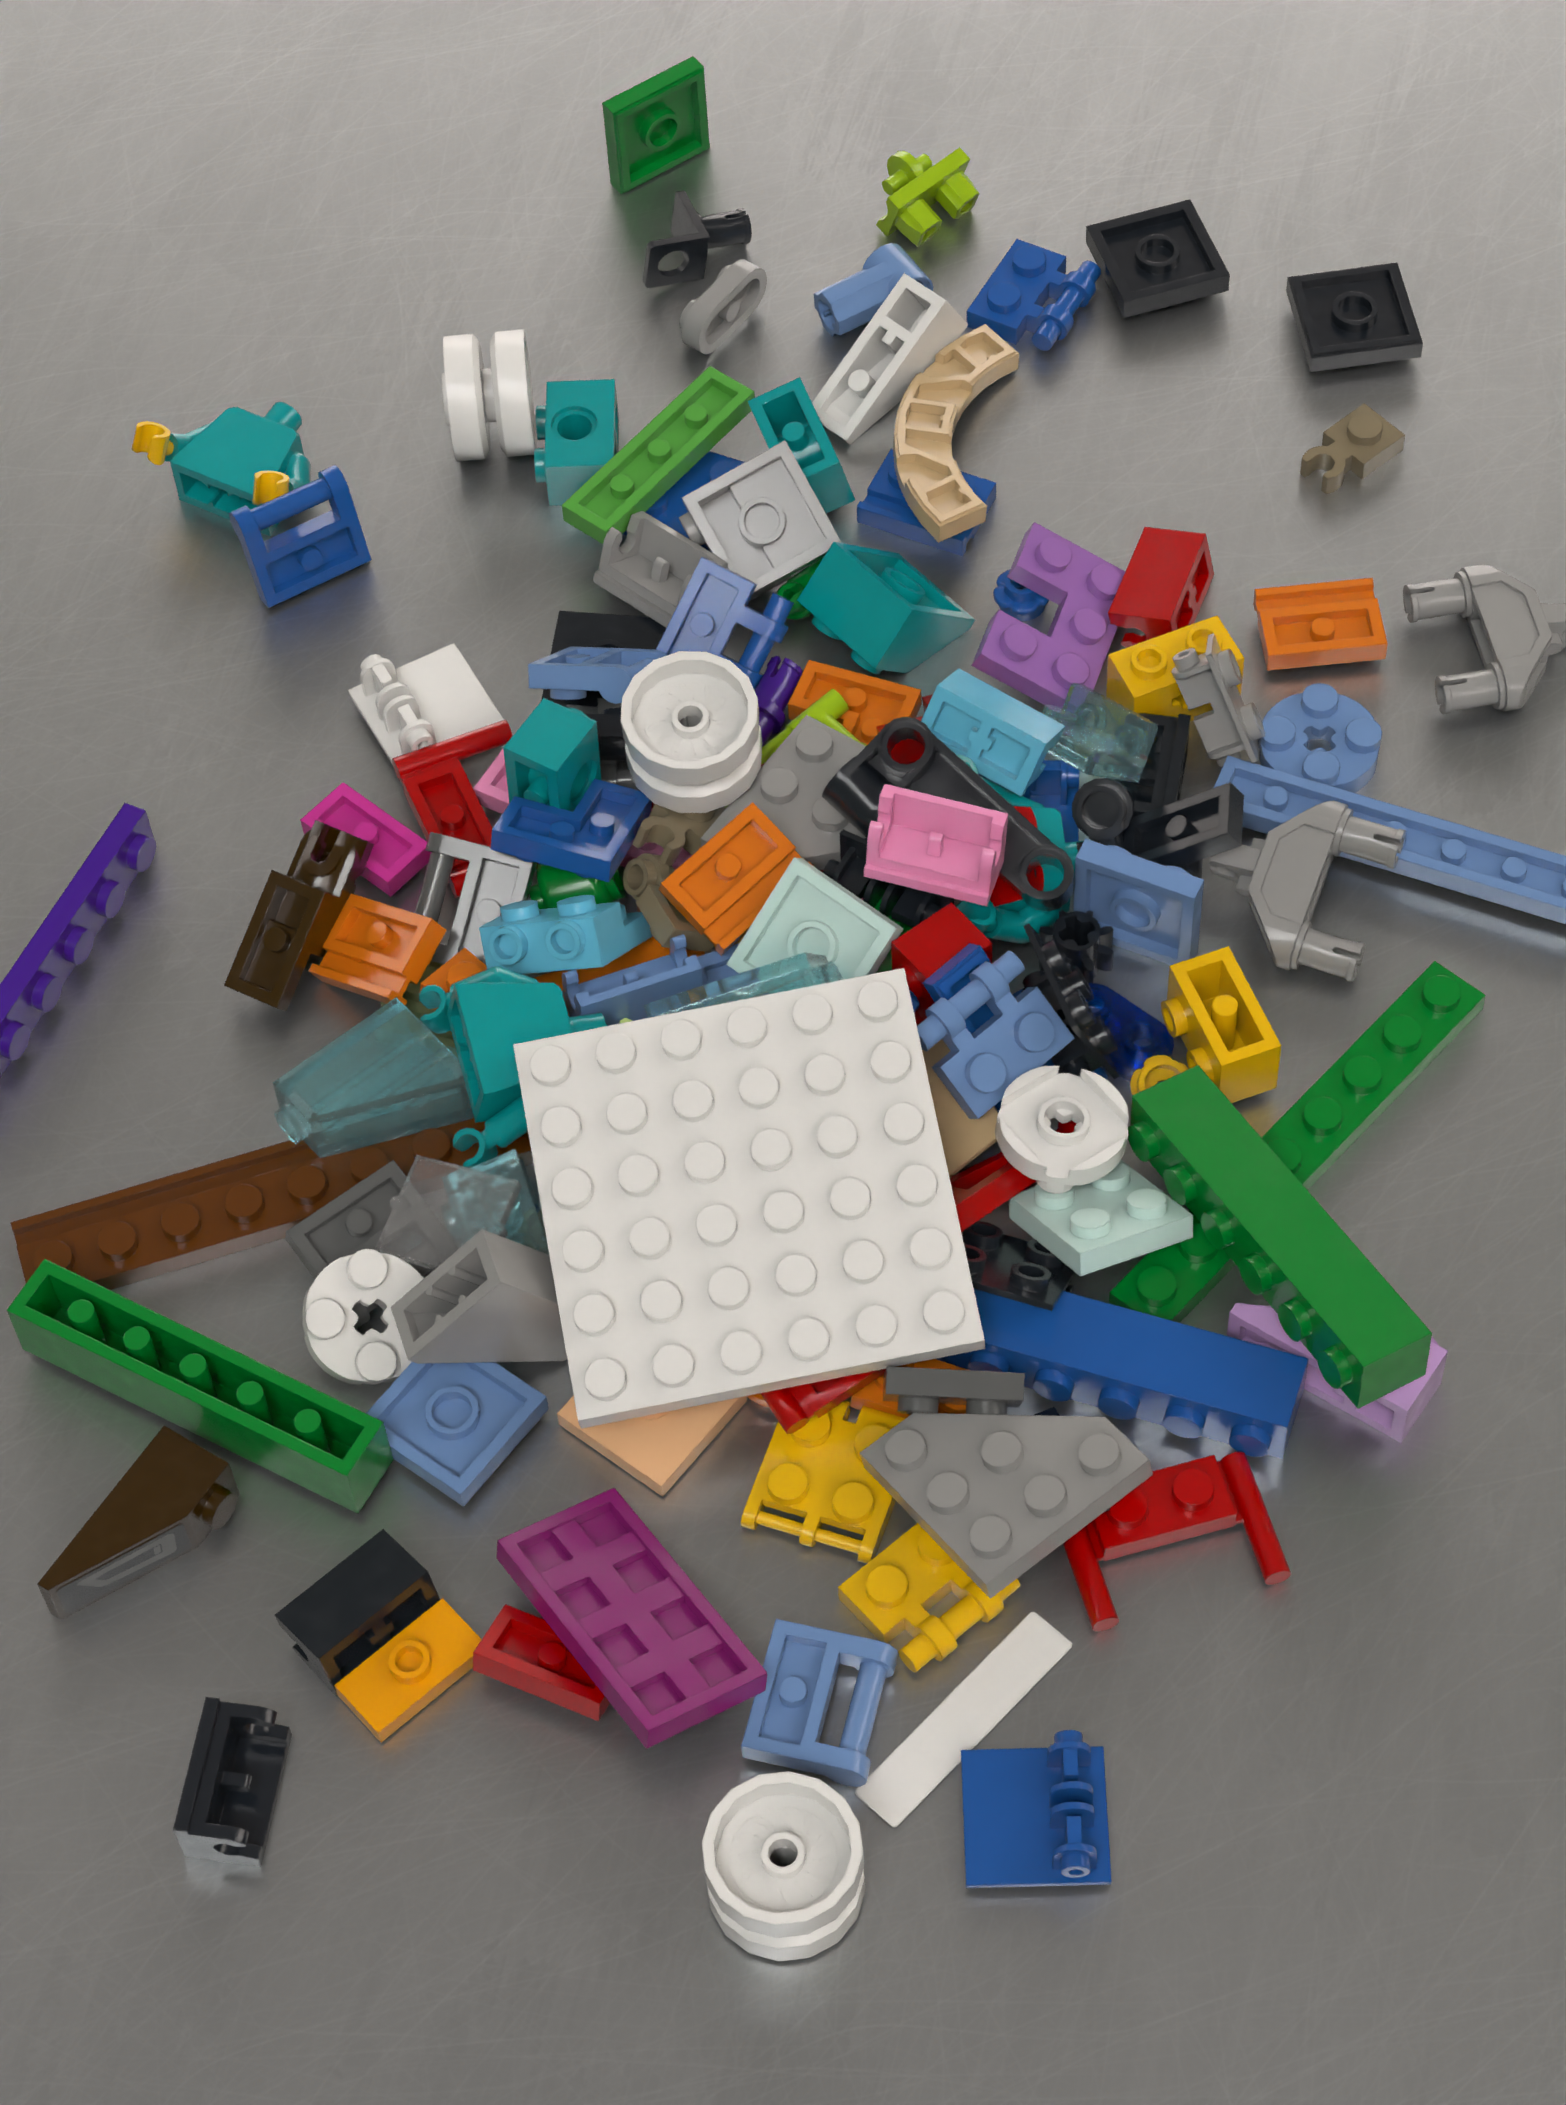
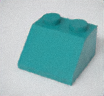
M834 541L797 599L801 605L814 615L812 624L818 630L831 638L844 641L853 649L850 654L851 658L859 666L874 674H880L882 670L909 673L970 630L976 621L899 553Z

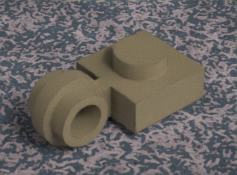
M644 853L630 860L624 869L623 885L627 893L636 900L637 906L650 926L653 937L662 947L670 948V938L684 934L687 943L686 950L710 952L714 944L704 934L701 935L658 890L661 882L675 871L673 866L664 864L660 860L661 855Z

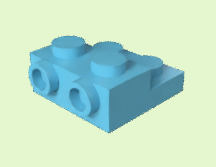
M594 895L566 898L557 902V908L539 909L536 900L510 903L500 907L501 916L479 927L487 969L501 966L520 974L604 967L653 936L642 912L626 913L625 905L620 904V902L596 904Z

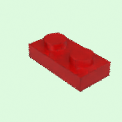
M507 1604L503 1606L473 1652V1671L598 1722L610 1704L544 1619Z

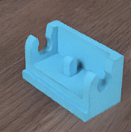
M959 668L937 685L921 720L956 755H964L970 758L976 765L979 774L1019 796H1022L1026 789L1043 772L1046 764L1042 763L1049 750L1059 741L1066 727Z

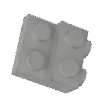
M785 440L682 497L688 512L678 518L689 539L700 546L706 544L711 553L728 562L727 569L757 584L750 601L791 578L792 574L823 558L833 541L842 543Z

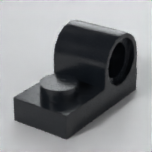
M1229 782L1134 816L1130 825L1125 829L1124 849L1132 855L1164 866L1182 868L1190 875L1202 879L1203 859L1242 845L1244 795Z

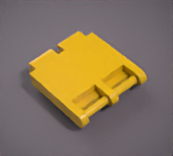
M844 1401L820 1418L816 1415L813 1416L805 1426L791 1434H786L778 1421L743 1510L741 1527L756 1530L759 1524L799 1536V1544L813 1548L816 1542L856 1553L858 1554V1561L867 1564L877 1555L896 1500L864 1468L860 1452L906 1418L862 1406L856 1423L848 1422L851 1402ZM766 1506L803 1517L805 1520L804 1523H800L763 1511ZM824 1523L864 1535L861 1541L821 1528Z

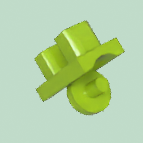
M960 147L933 166L929 156L924 153L915 158L910 153L902 150L890 156L887 160L889 177L882 182L884 191L890 195L886 201L888 213L878 220L876 226L886 237L899 230L913 244L919 247L939 230L942 223L940 217L930 207L937 201L953 219H958L970 211L980 194L970 179L964 174L970 158Z

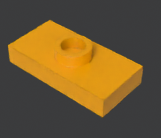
M442 1598L336 1683L334 1686L337 1695L382 1743L473 1668V1652L482 1639Z

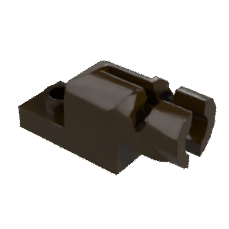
M315 820L311 830L306 832L301 839L287 875L271 870L224 986L277 1009L287 1011L310 954L320 957L325 956L327 951L322 946L350 894H354L356 890L355 880L363 874L374 844Z

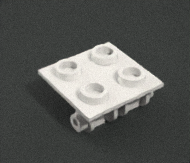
M455 643L396 669L391 660L382 658L377 654L370 655L361 663V684L348 690L350 697L391 763L394 757L504 720Z

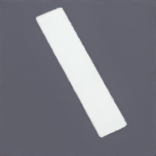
M1029 1613L867 1778L866 1784L855 1790V1795L890 1826H899L961 1762V1750H973L1072 1648V1642L1037 1613Z

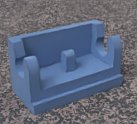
M682 934L670 938L669 955L580 984H578L579 978L576 969L562 973V994L570 1017L600 1012L605 1018L606 1025L610 1026L619 1024V1021L624 1018L635 1021L702 1008V967L696 955L687 956L686 937Z

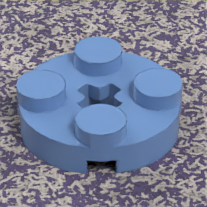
M1322 683L1311 684L1304 689L1303 693L1291 695L1275 704L1263 718L1262 723L1265 737L1258 740L1259 760L1262 766L1353 793L1358 792L1367 785L1375 774L1382 738L1381 726L1366 708L1355 700L1338 694L1330 685ZM1322 739L1330 743L1332 750L1327 751L1319 747L1311 751L1307 747L1309 740Z

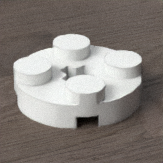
M1042 1066L1029 1070L1017 1077L1006 1088L1001 1108L997 1115L995 1136L1005 1158L1019 1172L1036 1180L1040 1188L1053 1194L1068 1192L1073 1186L1089 1184L1106 1176L1118 1165L1126 1150L1129 1135L1127 1104L1115 1086L1102 1076L1088 1070L1081 1069L1080 1076L1070 1073H1059L1060 1066ZM1056 1118L1062 1124L1068 1123L1071 1120L1076 1123L1074 1132L1059 1133L1051 1129L1050 1119Z
M363 1249L355 1254L341 1257L325 1267L311 1284L303 1301L302 1324L305 1331L304 1339L308 1352L314 1361L330 1376L347 1384L363 1385L365 1383L375 1385L396 1380L409 1366L411 1361L407 1359L391 1306L424 1278L404 1260L372 1249ZM356 1302L366 1307L376 1303L383 1309L384 1312L380 1318L386 1324V1328L381 1334L371 1328L363 1335L353 1327L359 1318L352 1310Z

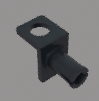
M684 190L675 192L671 221V234L673 237L653 240L647 244L643 272V283L646 288L704 279L708 249L736 244L744 245L751 241V222L749 215H745L746 210L739 208L735 211L701 216L699 212H696ZM674 251H681L685 260L679 267L670 271L658 269L659 262L665 255Z

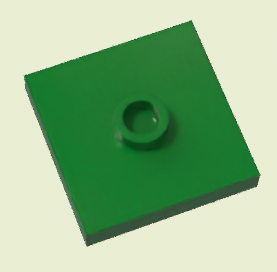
M694 56L602 102L610 183L620 194L710 148L704 66Z

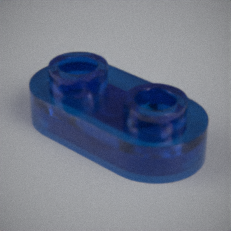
M1088 983L1094 995V999L1088 1002L1090 1008L1100 1009V1011L1093 1014L1095 1017L1100 1015L1117 1043L1118 1050L1110 1053V1057L1121 1078L1130 1082L1135 1070L1142 1069L1145 1060L1152 1056L1166 1055L1173 1060L1174 1040L1162 1022L1111 988L1102 984ZM1144 1039L1150 1042L1151 1044L1148 1046L1141 1047L1135 1045L1132 1042L1135 1040Z

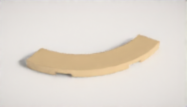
M986 324L962 335L945 346L935 355V362L923 373L920 372L915 375L902 397L896 415L893 456L899 487L914 515L938 543L986 521L987 505L973 492L965 481L956 460L952 457L951 446L956 424L972 400L986 387L1018 369L1020 353Z

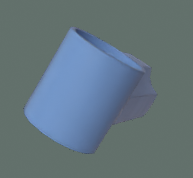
M889 243L876 249L867 258L861 271L814 293V306L826 331L832 337L840 336L869 322L904 273L931 291L934 288L933 283L900 245Z

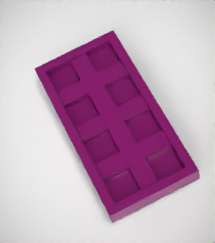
M611 1488L497 1540L496 1559L646 1749L766 1690V1670L615 1488Z

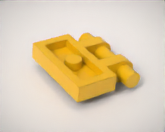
M917 1523L838 1586V1598L881 1642L888 1644L906 1630L913 1639L903 1646L898 1653L907 1668L916 1673L933 1658L942 1661L957 1649L956 1639L979 1620L988 1623L1003 1611V1601L1020 1588V1583L1018 1579L1014 1580L990 1599ZM950 1592H953L960 1599L939 1618L927 1612Z

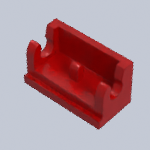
M1144 527L1108 611L1110 624L1126 629L1136 628L1145 635L1125 633L1121 641L1122 646L1127 648L1195 623L1214 577L1205 533Z

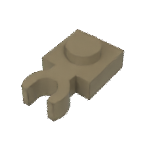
M1364 403L1323 432L1322 446L1313 447L1304 453L1300 474L1303 477H1307L1315 470H1326L1327 472L1323 474L1321 491L1325 494L1333 493L1342 486L1344 474L1350 470L1361 479H1364L1402 452L1405 434Z
M655 804L650 816L642 821L632 845L636 848H640L649 842L660 845L664 849L660 860L664 864L672 866L676 862L682 848L691 855L701 848L700 838L726 808L721 807L707 813H678Z

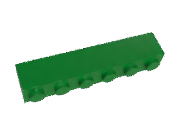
M1198 1065L1132 1095L1128 1141L1135 1155L1143 1162L1149 1161L1164 1179L1165 1186L1172 1199L1181 1206L1186 1205L1201 1223L1209 1243L1217 1250L1223 1249L1239 1268L1247 1288L1255 1295H1262L1278 1314L1285 1333L1293 1341L1302 1342L1317 1360L1321 1374L1331 1387L1341 1389L1356 1408L1359 1409L1426 1374L1432 1332Z
M47 1259L41 1262L7 1309L23 1350L357 1514L394 1460L383 1421Z

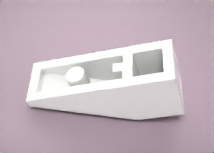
M904 273L812 402L823 427L851 445L902 400L915 375L920 372L923 373L935 362V355L941 349L961 336L968 326L967 322L947 300Z

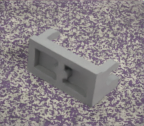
M640 511L631 515L627 527V537L621 547L619 546L622 541V532L614 527L609 529L603 542L599 570L594 572L593 582L667 628L701 557H705L727 568L728 562L646 512Z

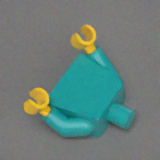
M276 402L264 417L239 407L228 408L213 422L185 434L171 433L166 426L150 421L139 422L136 426L131 450L135 453H148V460L155 465H162L164 461L170 462L179 500L230 520L229 513L245 505L251 510L311 482V464L304 456L301 438L296 432L302 425L301 416L292 406L284 402ZM279 523L260 532L271 537Z

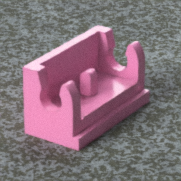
M884 784L879 796L877 822L871 820L869 826L864 877L987 907L1004 862L1008 813Z

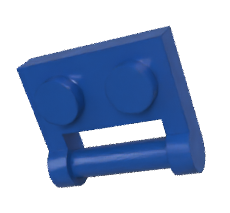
M336 465L318 472L319 479L250 510L245 505L229 513L231 524L242 545L259 598L268 608L372 560L349 487L342 472ZM329 500L332 510L270 539L263 540L260 531Z

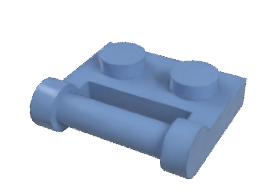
M570 646L528 664L529 688L550 689V698L559 700L582 699L587 697V691H599L605 700L618 704L622 703V697L632 678L653 660L667 655L655 649Z
M776 1619L763 1668L767 1672L766 1690L754 1697L741 1744L742 1758L824 1775L832 1781L845 1786L861 1787L865 1785L871 1766V1761L866 1756L885 1678L893 1676L899 1655L897 1649L878 1640ZM839 1664L855 1667L858 1670V1675L839 1747L819 1743Z

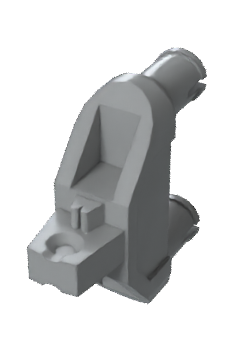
M1475 565L1463 567L1460 571L1455 572L1454 578L1416 585H1404L1403 604L1405 613H1408V621L1413 623L1422 619L1459 613L1469 623L1485 670L1436 677V701L1440 705L1439 710L1443 715L1449 714L1452 711L1492 705L1495 710H1501L1502 712L1521 709L1546 670L1548 656L1561 652L1562 648H1566V603H1540L1535 589L1492 566Z
M1333 800L1315 805L1268 832L1266 840L1254 838L1251 846L1242 844L1234 849L1211 856L1209 862L1211 873L1237 882L1235 892L1249 897L1250 908L1276 967L1291 971L1292 969L1298 970L1300 965L1345 978L1346 981L1353 983L1358 973L1356 965L1360 966L1362 962L1365 943L1353 942L1312 929L1313 923L1310 921L1334 856L1339 857L1341 852L1394 869L1398 862V856L1396 855L1397 853L1401 854L1406 830L1394 829L1353 816V809L1348 808L1347 804Z

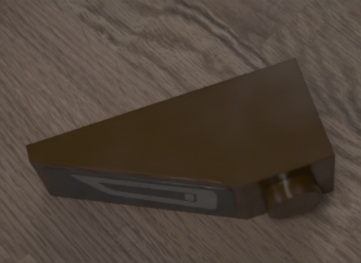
M164 1425L37 1583L50 1613L63 1620L199 1547L212 1529H220L227 1523L236 1508L240 1493L230 1464Z

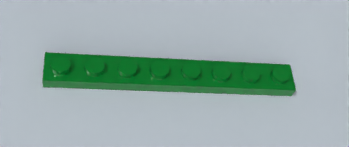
M1434 961L1261 1138L1302 1185L1309 1190L1483 1010L1486 995ZM1189 1211L1193 1215V1238L1148 1253L1109 1292V1304L1180 1323L1236 1264L1223 1249L1217 1250L1209 1243L1201 1223Z

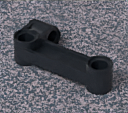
M901 717L885 725L857 756L848 761L833 776L822 793V797L866 838L868 837L871 820L877 822L879 796L884 784L1008 813L1005 855L999 877L1015 890L1027 905L1039 911L1057 910L1065 905L1073 894L1075 883L1072 860L1067 853L1053 844L941 742L925 723L916 718ZM906 739L916 740L925 747L924 753L919 760L906 765L900 764L891 758V751L897 743ZM1044 864L1057 867L1064 875L1061 884L1054 890L1047 892L1036 890L1028 882V876L1031 871L1037 866Z

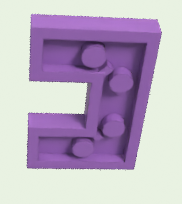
M1034 522L1024 534L1007 577L1058 604L1049 631L1045 635L1009 614L998 610L988 623L971 666L1076 722L1086 711L1118 627L1110 624L1108 611L1125 571Z

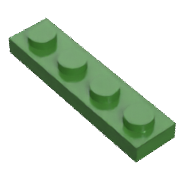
M709 366L562 504L563 520L602 544L611 527H614L623 534L627 530L632 514L640 511L646 512L752 411L748 401L755 398V392Z

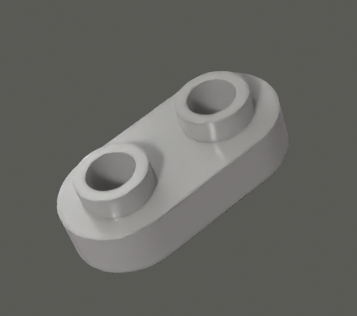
M744 259L725 266L718 274L715 282L698 299L691 300L683 309L679 321V326L682 329L681 338L683 343L703 354L714 352L758 307L766 289V272Z

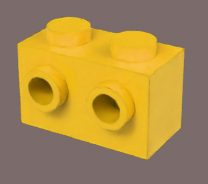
M1229 946L1170 965L1167 1000L1161 1002V1012L1170 1035L1173 1038L1181 1036L1188 1050L1186 1053L1188 1068L1190 1069L1198 1065L1231 1103L1275 1089L1277 1087L1281 1044Z

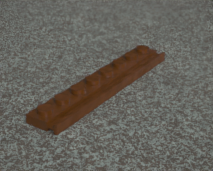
M465 1088L10 1223L26 1283L41 1262L47 1259L100 1286L113 1290L284 1239L287 1230L392 1160L397 1163L421 1197L532 1165L534 1163L528 1132L507 1147L496 1145L498 1150L497 1160L488 1171L473 1173L464 1168L463 1163L477 1154L479 1142L474 1143L465 1151H459L453 1147L454 1135L464 1128H474L479 1132L485 1129V1121L475 1123L469 1096Z

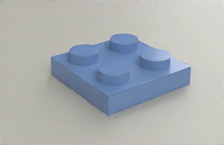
M1085 838L1075 859L1073 912L1086 913L1088 910L1093 911V917L1098 921L1100 928L1112 926L1113 945L1165 964L1173 965L1194 958L1198 953L1204 879L1192 876L1182 868L1164 866L1132 855L1119 846H1106Z
M411 1362L366 1414L384 1422L394 1460L464 1507L548 1411L549 1407L547 1397L496 1362L423 1364Z

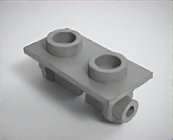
M1212 633L1208 635L1205 653L1198 655L1195 648H1189L1177 653L1172 658L1175 664L1171 671L1178 684L1188 710L1211 703L1213 710L1197 715L1193 720L1208 758L1216 759L1218 765L1223 767L1227 756L1240 759L1241 754L1239 751L1246 749L1251 763L1257 762L1258 740L1265 737L1261 717L1253 702L1244 705L1236 686L1242 683V676L1236 658L1231 649L1221 651L1216 637Z

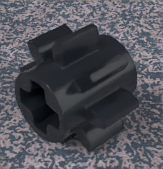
M1062 910L1059 911V918L1053 928L1048 926L1040 927L1039 936L1046 943L1055 939L1065 953L1071 967L1076 965L1080 969L1090 987H1093L1094 978L1099 969L1102 971H1112L1114 951L1111 949L1113 947L1112 926L1100 928L1098 921L1093 917V911L1066 913ZM1039 961V969L1040 971H1044Z

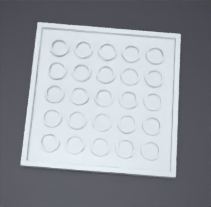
M904 968L513 1044L575 1407L581 1428L886 1369L887 1366L896 1367L985 1349L984 1334Z

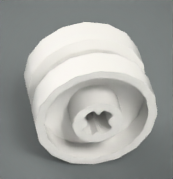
M525 330L496 331L490 340L491 368H484L480 342L474 334L444 336L442 393L446 424L450 426L456 462L486 458L490 451V423L497 422L500 447L507 457L534 455L535 448H537L536 427Z
M679 651L653 660L632 678L622 697L621 726L626 743L627 765L636 787L654 804L678 813H707L730 805L750 789L761 768L762 737L759 725L758 698L749 677L730 660L714 654Z
M787 1771L757 1775L732 1788L711 1812L702 1839L704 1870L710 1909L724 1934L749 1954L779 1962L811 1958L837 1944L856 1922L866 1891L860 1823L846 1799L818 1778Z

